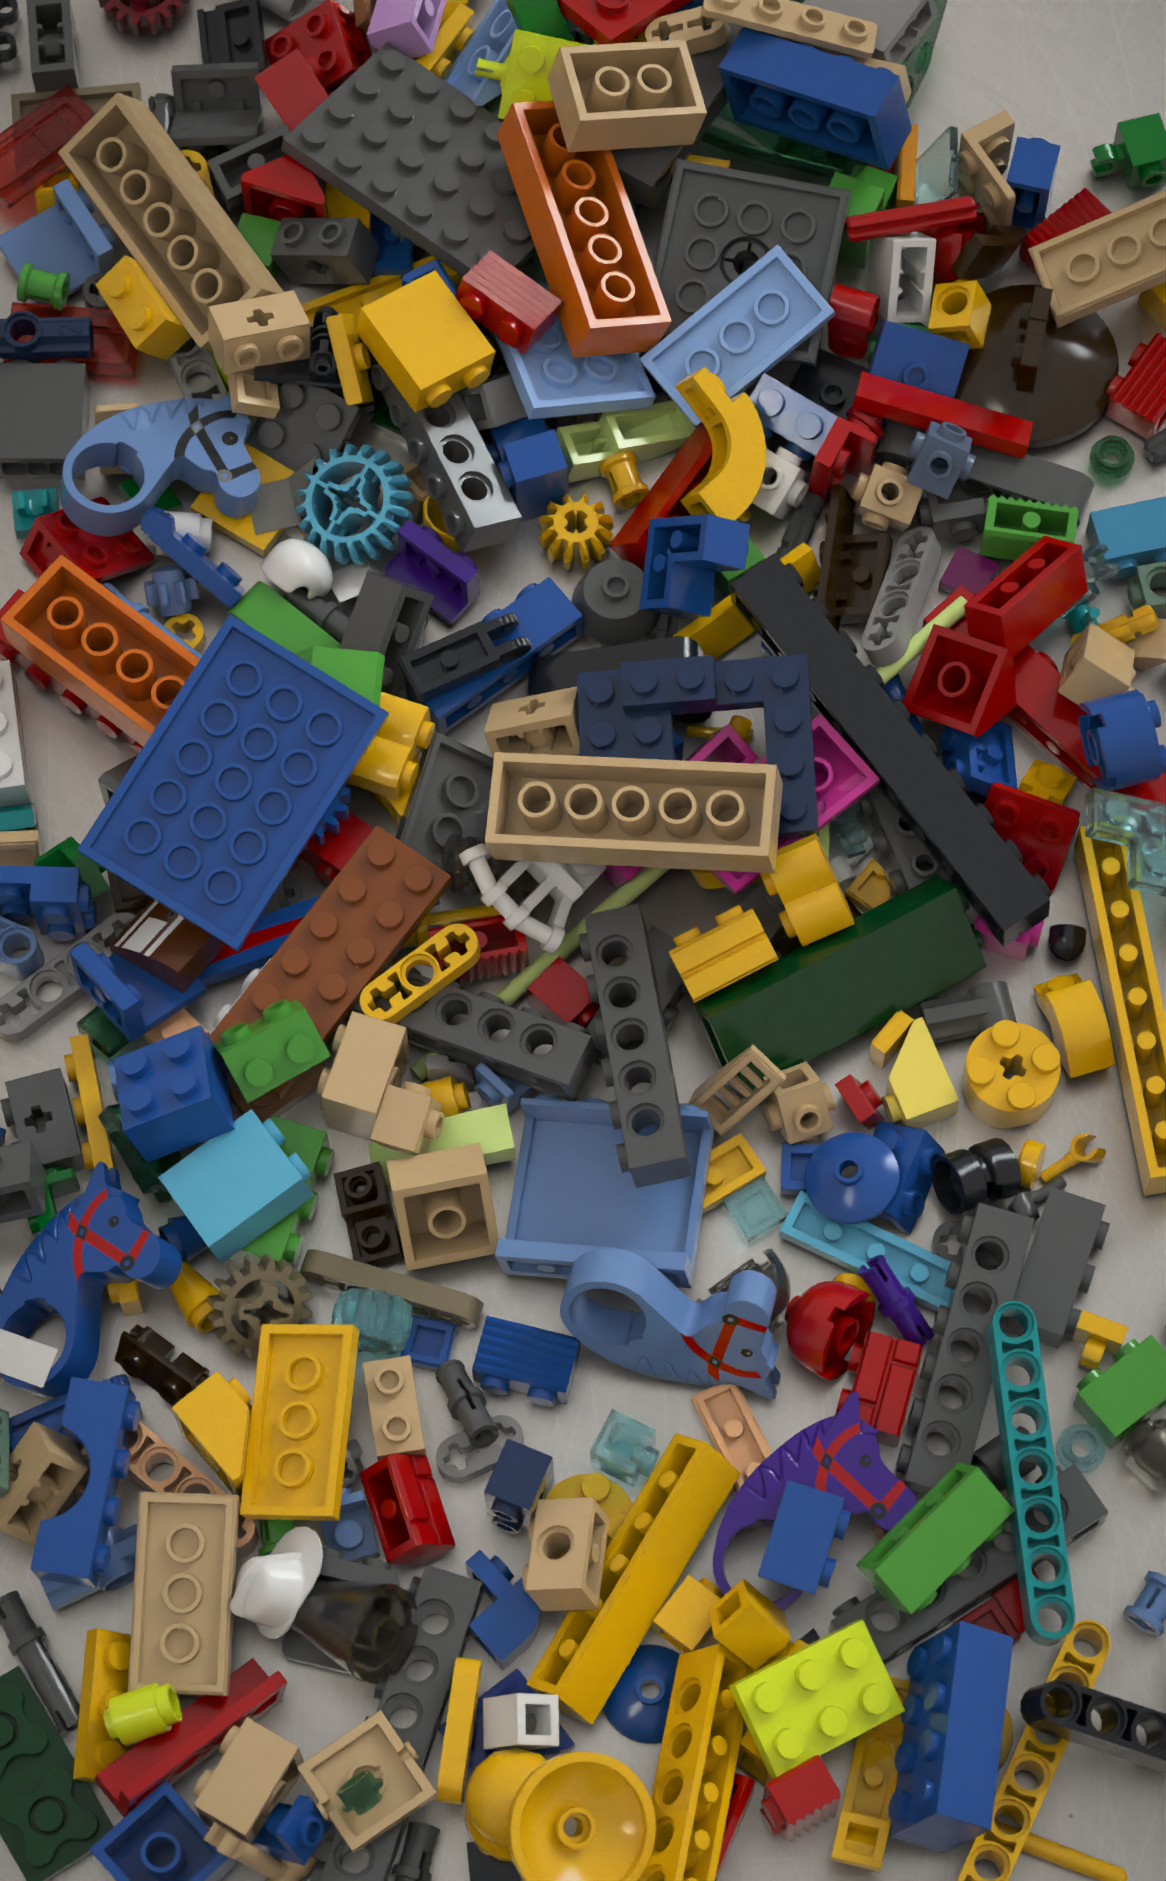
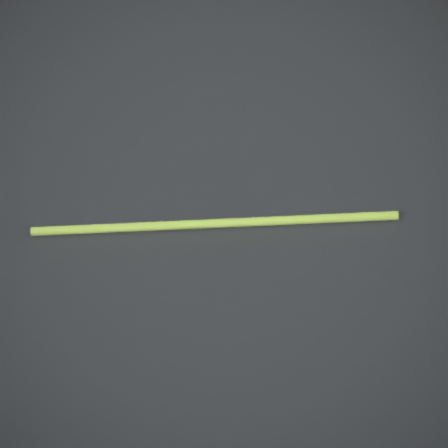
M959 596L911 637L907 651L897 662L875 668L881 676L884 685L923 652L934 624L950 629L965 616L964 605L968 601L964 597ZM643 867L589 914L627 906L670 868ZM582 919L564 935L560 946L553 954L545 951L498 991L495 996L503 1000L507 1006H511L527 992V988L559 956L564 960L580 946L579 934L587 933L585 919ZM428 1051L409 1069L422 1082L428 1077L425 1056L440 1054Z

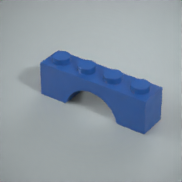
M71 1377L61 1425L71 1437L85 1446L90 1459V1477L85 1492L72 1508L59 1516L40 1521L30 1568L39 1579L97 1588L99 1575L105 1576L107 1574L111 1558V1547L106 1545L109 1526L116 1527L121 1510V1499L116 1497L119 1478L126 1479L131 1462V1451L126 1449L129 1431L137 1430L141 1414V1404L136 1402L135 1394L127 1385Z

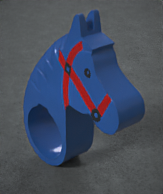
M101 1161L95 1166L85 1192L62 1208L25 1250L12 1270L0 1295V1329L29 1339L38 1324L50 1316V1312H52V1315L60 1314L63 1318L66 1328L64 1349L58 1361L50 1369L43 1388L0 1373V1376L9 1384L43 1398L51 1399L67 1394L71 1377L88 1379L92 1373L99 1354L102 1293L107 1284H124L137 1280L154 1289H164L176 1281L182 1267L178 1249L173 1244L151 1232L144 1224L142 1213L138 1207L140 1199L121 1190L119 1171L113 1167L108 1170L107 1165Z

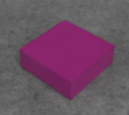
M958 546L939 581L938 588L951 594L962 584L972 594L979 593L994 580L999 570V563L962 546Z

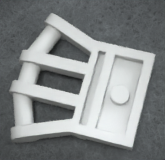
M486 844L473 846L459 854L463 866H469L482 893L480 899L487 907L492 904L505 918L502 923L510 931L515 929L540 942V948L550 954H553L558 949L564 938V926L572 904L607 868L605 865L515 861L496 881L486 860L493 857ZM527 870L539 885L517 905L505 891ZM549 894L555 900V904L546 925L529 916V914Z

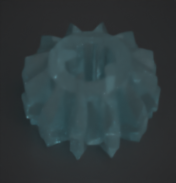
M354 1287L349 1289V1291L339 1293L337 1303L334 1304L331 1324L354 1325L359 1329V1352L367 1351L374 1355L377 1353L390 1355L404 1350L407 1340L410 1339L413 1325V1307L408 1302L403 1301V1298L399 1295H390L386 1293V1290L376 1291L370 1287L362 1290Z

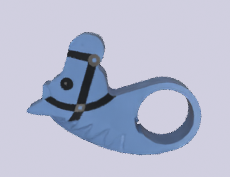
M230 393L218 400L182 398L141 405L120 412L98 423L85 433L66 456L63 464L60 493L63 510L73 524L88 533L99 536L121 535L136 528L141 523L140 518H143L142 515L143 513L145 514V510H149V507L153 508L168 486L174 480L179 479L200 492L212 494L217 509L224 515L231 518L246 516L256 506L261 481L260 472L245 448V440L249 439L251 421L245 414L232 412ZM118 465L120 466L119 470L124 471L128 475L134 474L133 479L138 484L140 491L135 497L125 503L102 505L85 498L75 487L74 480L88 469L95 467L114 468Z

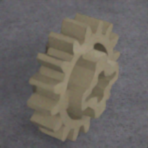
M264 1253L260 1264H256L250 1255L244 1256V1268L238 1270L230 1263L227 1265V1270L230 1274L228 1280L215 1278L213 1281L221 1291L219 1295L207 1297V1302L212 1308L217 1309V1311L207 1315V1318L213 1327H218L214 1332L215 1336L222 1344L228 1342L227 1347L233 1354L238 1355L245 1348V1353L251 1360H256L262 1324H299L300 1319L312 1317L313 1312L303 1304L313 1298L312 1293L306 1287H301L306 1279L298 1270L292 1272L293 1267L287 1260L282 1258L275 1265V1260L269 1254ZM277 1281L286 1287L288 1298L278 1294ZM231 1315L241 1320V1326L244 1328L243 1333L234 1327Z

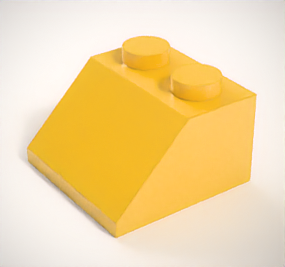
M216 1371L171 1408L181 1434L233 1495L240 1496L239 1503L241 1504L252 1406L249 1402L252 1399L234 1377L227 1382Z

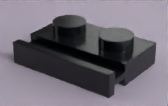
M238 0L215 6V10L207 12L203 9L197 10L203 64L259 62L260 73L268 68L261 4L258 0Z

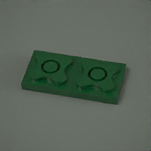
M18 1665L0 1676V1836L27 1881H49L92 1854L89 1849L114 1826L89 1783L73 1779L75 1760Z

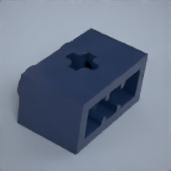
M507 1438L484 1490L486 1512L488 1516L493 1517L491 1521L493 1525L513 1534H518L520 1529L528 1532L530 1520L535 1518L537 1501L546 1498L554 1483L552 1456Z

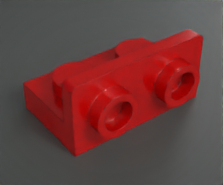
M837 417L814 459L808 492L821 496L825 503L828 495L832 492V486L844 484L847 474L858 477L861 472L867 475L872 467L878 436L861 422L847 421Z

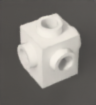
M779 446L776 453L766 448L763 479L752 503L783 521L792 506L797 507L809 489V484L806 481L810 474L799 468L803 459Z

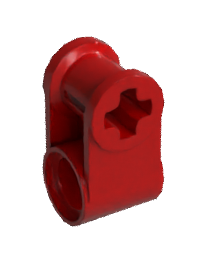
M836 284L828 303L835 311V316L828 321V347L834 354L844 359L861 360L867 351V336L876 327L879 319L880 295Z

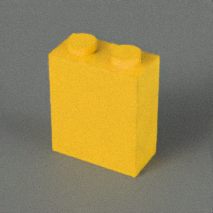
M436 270L360 308L356 333L415 413L428 406H431V408L439 407L447 402L453 393L465 387L469 389L475 388L489 377L496 351L462 305L459 304V301Z

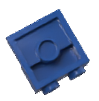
M0 865V915L13 922H26L30 917L36 919L41 935H47L48 938L57 941H69L74 939L75 936H84L88 933V929L96 927V901H91V885L84 884L79 867Z

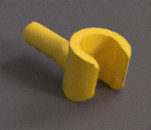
M739 715L732 716L729 725L748 745L754 733V730L751 728V720ZM688 725L687 737L709 738L722 727Z
M1090 1134L1076 1135L1071 1141L1070 1152L1039 1173L1045 1183L1081 1161L1089 1164L1100 1162L1105 1157V1149L1097 1148L1087 1156L1085 1155L1086 1144L1094 1140L1096 1136Z

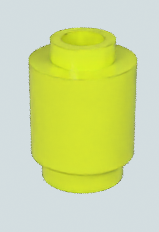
M154 1682L110 1698L109 1709L104 1711L103 1716L110 1737L112 1739L119 1738L123 1745L128 1746L172 1730L173 1724L182 1721V1710L172 1685L167 1683L160 1686Z

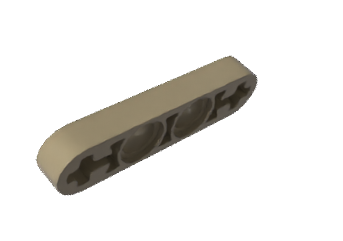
M307 1250L300 1269L301 1275L307 1281L316 1285L430 1319L457 1324V1327L475 1329L484 1306L482 1301L469 1294L321 1250Z

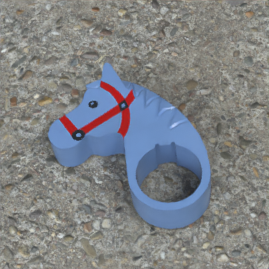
M618 1248L594 1249L581 1255L572 1265L560 1304V1315L569 1332L589 1350L614 1364L651 1377L705 1386L739 1385L768 1399L776 1398L777 1390L773 1383H779L781 1378L780 1372L775 1367L779 1344L773 1341V1336L768 1326L777 1296V1289L773 1281L766 1275L753 1270H743L732 1277L727 1292H718L702 1302H694L648 1260L627 1250ZM609 1289L620 1292L633 1299L642 1311L636 1313L634 1310L619 1311L606 1308L593 1301L584 1291Z

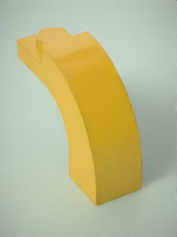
M703 367L687 375L675 385V388L706 427L712 443V461L703 481L680 501L691 516L709 514L735 521L752 503L761 485L766 463L765 435L758 412L746 392L730 399L720 378L710 373L706 367Z

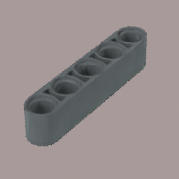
M886 419L882 429L885 436L881 441L877 442L873 460L880 466H882L883 462H889L909 471L913 458L907 456L908 450L917 431L925 434L926 430ZM971 444L969 454L976 456L974 464L965 481L957 479L952 489L953 492L974 499L983 497L986 503H988L989 497L995 494L997 498L1003 495L1006 499L1013 497L1015 501L1022 498L1024 502L1030 499L1033 503L1040 501L1042 504L1049 502L1051 506L1056 503L1060 507L1065 504L1069 508L1076 506L1079 510L1077 527L1080 525L1094 488V482L1090 477L1077 470L1028 454L1025 455L1024 459Z

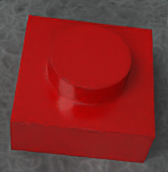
M849 1074L834 1084L858 1122L869 1131L877 1126L879 1121L885 1120L877 1108L883 1104V1101L868 1080L861 1084L859 1080Z

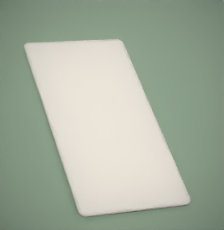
M0 1329V1373L43 1388L58 1350Z

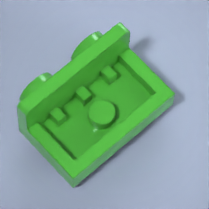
M283 999L271 1004L262 1012L264 1017L248 1026L245 1022L230 1027L221 1034L222 1040L214 1044L217 1053L223 1059L247 1103L331 1057L307 1010L297 999L290 1002L288 999Z

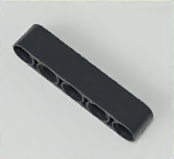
M1060 1679L1031 1687L1023 1694L1020 1702V1711L1024 1721L1033 1729L1166 1773L1165 1713ZM1047 1694L1055 1700L1057 1706L1055 1717L1047 1710L1045 1704ZM1092 1710H1095L1100 1715L1102 1721L1100 1731L1096 1730L1092 1724ZM1138 1725L1145 1731V1746L1141 1745L1137 1739L1136 1728Z

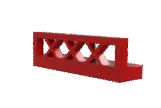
M251 1658L230 1674L229 1696L202 1695L182 1710V1721L173 1724L172 1730L139 1742L99 1772L95 1777L96 1784L123 1817L127 1816L165 1780L170 1785L174 1784L219 1750L225 1736L234 1725L240 1728L247 1717L256 1722L281 1703L287 1686V1680L279 1671L268 1677L254 1658Z

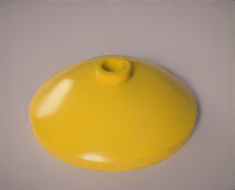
M589 1751L568 1752L555 1756L539 1765L528 1775L513 1799L507 1825L509 1851L513 1863L524 1881H638L651 1859L656 1838V1818L651 1798L638 1776L629 1767L613 1757ZM573 1817L577 1823V1829L573 1835L567 1836L564 1831V1825L569 1818Z

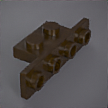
M843 484L832 486L831 500L827 501L825 505L827 529L825 541H822L819 547L821 572L820 579L816 581L813 590V596L818 597L827 608L831 617L829 622L838 633L840 624L868 622L891 561L893 540L887 532L853 535L855 520L853 510L856 502L851 498Z

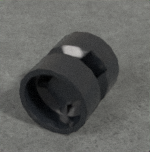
M993 1138L974 1144L968 1150L959 1149L940 1155L934 1159L932 1164L931 1177L937 1198L944 1209L952 1215L957 1216L972 1211L978 1203L993 1204L1014 1197L1021 1188V1172L1017 1158L1011 1147L1000 1138Z

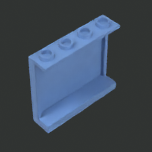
M547 1094L538 1095L536 1099L521 1098L520 1105L525 1114V1121L505 1239L498 1238L495 1253L503 1274L568 1279L572 1265L584 1253L599 1248H618L633 1252L648 1260L677 1288L691 1289L714 1128L708 1111L694 1105L680 1104L693 1176L636 1188L631 1172L622 1173L616 1145L624 1143L622 1129H614L607 1101L599 1098H585L582 1102L563 1101L557 1096ZM645 1126L638 1134L642 1136L651 1135L657 1131L659 1126Z

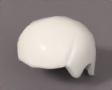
M301 539L282 541L261 562L262 572L273 583L288 593L301 586H305L309 591L307 598L313 599L316 596H325L331 589L333 582L331 564L327 557L312 543Z

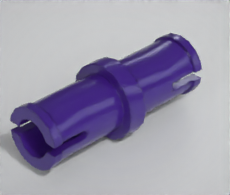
M877 1255L866 1261L870 1268L867 1269L865 1265H862L857 1273L863 1278L880 1303L878 1310L884 1318H890L904 1340L921 1344L922 1346L927 1344L923 1336L931 1340L935 1333H932V1328L914 1304L915 1295L911 1289L902 1286L883 1255Z

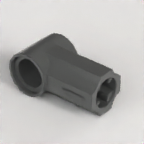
M1004 981L981 983L970 988L966 994L919 1003L920 1018L923 1017L934 1043L978 1036L1001 1020H1010L1017 1023L1008 985Z

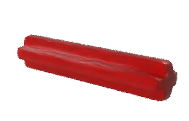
M964 196L848 216L845 228L849 241L859 242L973 222L976 220L977 210L974 199L971 196Z

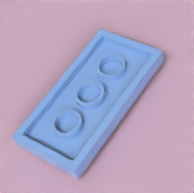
M777 244L639 360L698 430L704 424L675 388V385L683 378L706 367L710 373L720 378L725 386L726 394L731 399L743 393L761 378L763 373H767L835 316V311Z

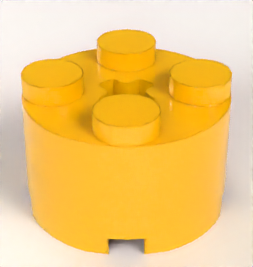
M1001 1020L996 1022L994 1026L984 1030L975 1038L968 1050L962 1075L963 1092L970 1111L983 1123L998 1129H1012V1127L1026 1124L1028 1126L1036 1123L1047 1113L1055 1096L1061 1070L1058 1049L1046 1035L1027 1024ZM1010 1072L1016 1074L1010 1080L1003 1076V1074L1007 1075Z

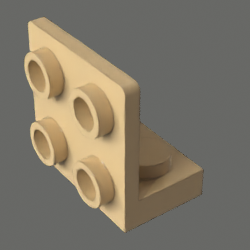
M1007 110L962 132L959 152L957 153L956 172L953 178L955 187L961 197L971 196L975 202L981 205L977 212L985 214L987 232L994 224L1011 226L1016 200L1014 191L1002 176L1008 168L1015 121Z

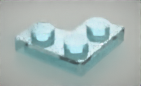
M1099 788L1090 790L1085 795V837L1127 846V888L1166 897V804Z

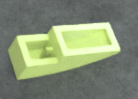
M671 400L653 403L651 408L603 412L599 421L558 427L556 435L568 466V483L601 476L599 472L601 462L619 452L630 451L635 453L638 464L681 448L695 430V427Z
M506 1103L445 1117L441 1133L436 1140H431L428 1153L480 1143L485 1165L516 1160ZM376 1142L368 1145L371 1163L380 1162L387 1188L390 1190L391 1186L386 1161L413 1155L382 1147Z

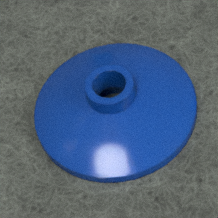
M858 1132L840 1134L825 1141L812 1154L805 1171V1188L813 1206L826 1218L843 1224L863 1223L879 1216L893 1202L900 1183L898 1162L891 1149L880 1139ZM848 1166L858 1168L856 1175L851 1178L841 1176L843 1169Z
M640 1645L637 1648L629 1665L624 1670L603 1707L606 1718L617 1732L638 1743H662L680 1654L660 1645ZM652 1682L659 1687L660 1693L657 1697L648 1699L642 1695L641 1687L645 1683Z

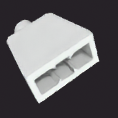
M919 232L871 239L867 291L880 295L879 312L884 320L895 323L929 322L936 239ZM898 296L903 298L902 300L897 301Z

